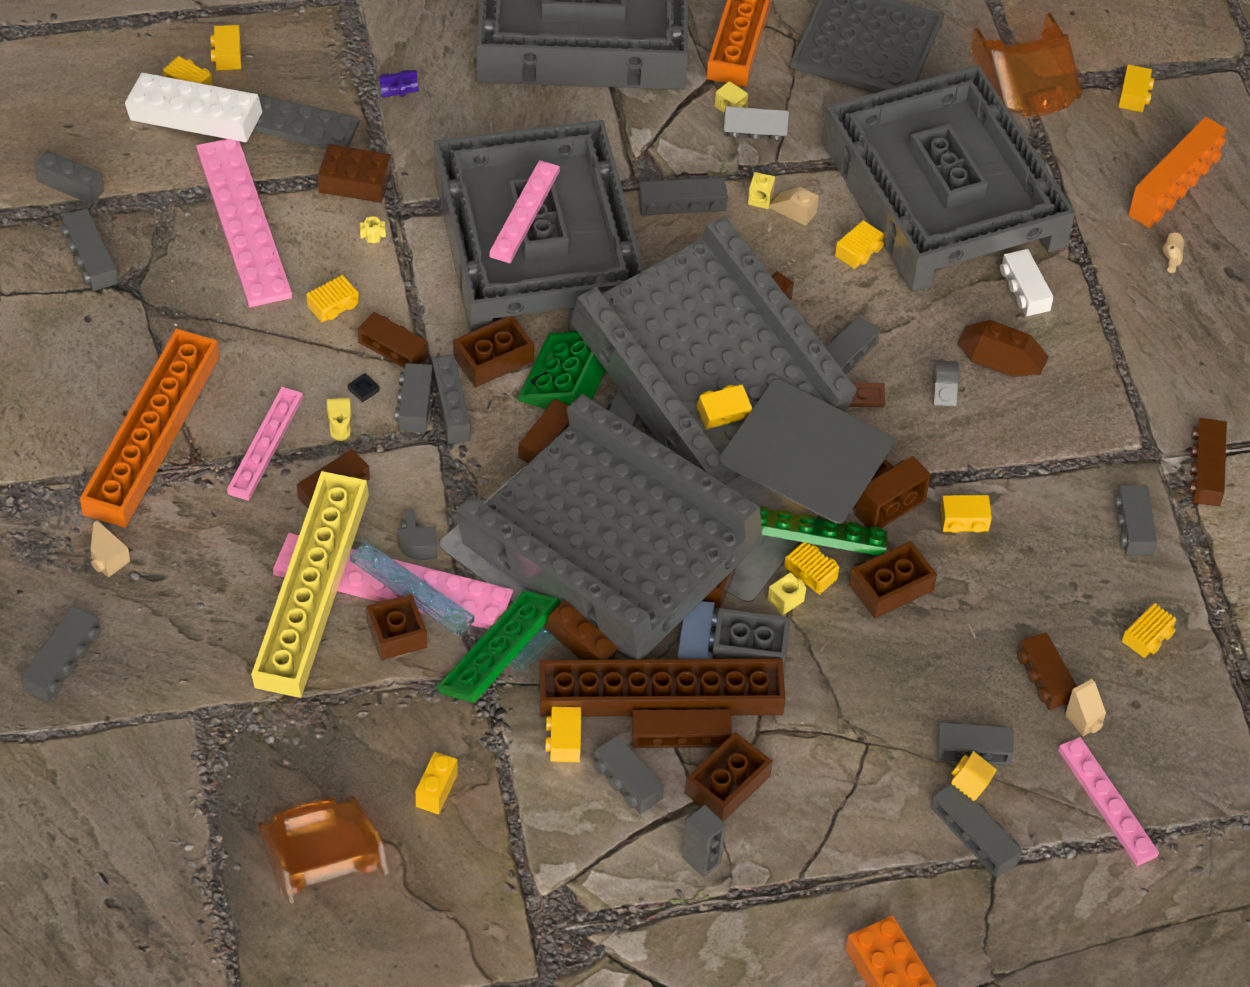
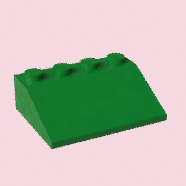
M578 332L549 333L517 399L520 402L547 409L554 399L569 406L582 394L592 400L606 370ZM546 372L547 374L542 375L541 377H539V378L537 379V381H536V386H537V388H536V387L531 383V380L534 379L535 377H537V376H539V375H541V374H543V373Z

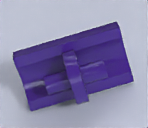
M404 70L400 73H387L379 76L382 98L395 95L404 97L406 93L419 91L416 70Z

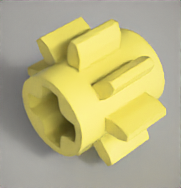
M374 216L366 217L364 223H360V237L365 238L368 243L379 242L381 237H386L385 221L381 222L378 217Z

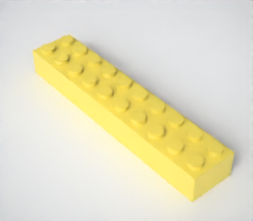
M321 471L251 674L255 688L302 698L369 497L367 480Z

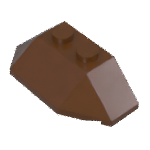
M992 320L966 326L957 344L971 362L1012 377L1029 376L1032 374L1041 375L1049 357L1032 335Z

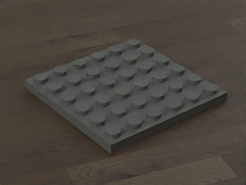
M819 0L791 60L790 68L876 93L917 82L943 22L944 14L896 0Z

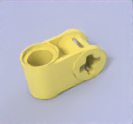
M350 397L327 399L330 435L338 441L346 440L351 434Z

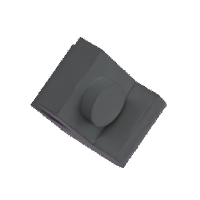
M934 360L932 382L934 383L933 405L957 406V389L959 384L958 361Z
M405 509V519H401V529H397L398 546L401 552L407 557L416 560L437 559L435 526L416 528L414 509Z

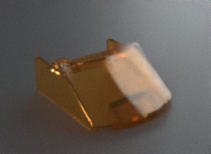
M1050 12L1046 13L1041 40L1006 47L1000 40L986 41L980 29H974L970 52L1010 112L1021 113L1023 117L1047 115L1069 107L1072 101L1081 97L1082 89L1068 34L1063 35Z
M349 797L350 802L336 803L335 798L302 804L273 815L274 820L266 825L262 821L258 823L259 833L279 891L284 893L290 905L295 903L293 894L301 892L307 885L356 871L370 873L376 868L380 870L384 878L389 876L383 841L355 797Z

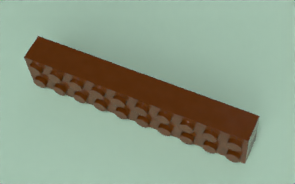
M783 659L540 660V717L551 716L552 707H581V717L632 716L633 710H664L667 708L674 710H688L690 708L699 710H712L714 708L730 709L731 716L783 715L786 698Z

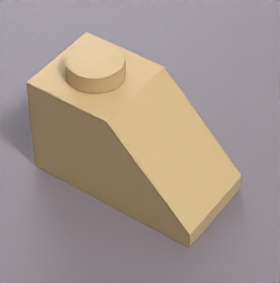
M797 187L780 192L771 202L769 208L806 226L817 213L819 196L802 187Z
M95 521L93 523L91 541V564L97 572H103L109 578L130 562L129 550L126 545L100 522Z
M1090 679L1072 690L1065 716L1082 736L1090 732L1096 733L1103 726L1106 712L1096 683L1093 679Z

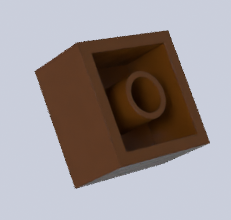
M413 594L366 606L367 624L381 660L427 648V631Z

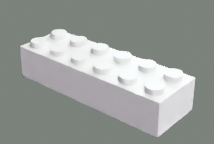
M147 73L140 74L125 101L129 118L132 121L242 142L248 141L262 114L258 94Z

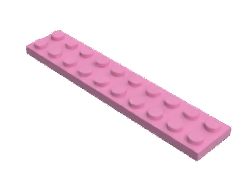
M224 139L196 145L197 153L248 306L254 307L292 298V292L240 142Z
M288 533L274 565L273 575L285 578L299 535ZM355 549L350 551L337 590L338 592L378 602L413 594L418 610L421 613L484 629H489L510 606L514 594L513 589Z

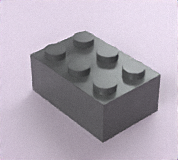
M719 608L712 659H783L784 672L790 618Z

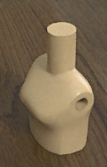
M1170 233L1167 242L1162 247L1165 257L1169 260L1167 271L1170 273H1174L1176 267L1183 261L1185 242L1179 233Z

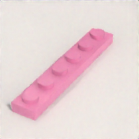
M539 160L490 250L491 258L511 264L556 180L560 166Z
M281 387L227 488L228 495L248 501L251 499L303 400V393Z
M1079 737L1060 745L1059 753L1134 864L1138 866L1158 857L1159 851L1082 738Z

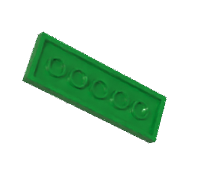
M760 506L762 535L877 556L886 553L888 531H884L880 527L866 528L853 522L847 524L834 523L828 519H815L814 516L808 514L799 516L793 515L786 510L776 512Z
M524 590L438 684L437 689L439 693L475 703L547 622L549 615L560 605L558 598Z

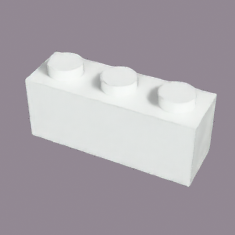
M1025 249L1004 254L1000 271L1002 276L1006 277L1010 291L1015 294L1018 307L1023 310L1026 316L1050 311L1053 295L1029 250Z

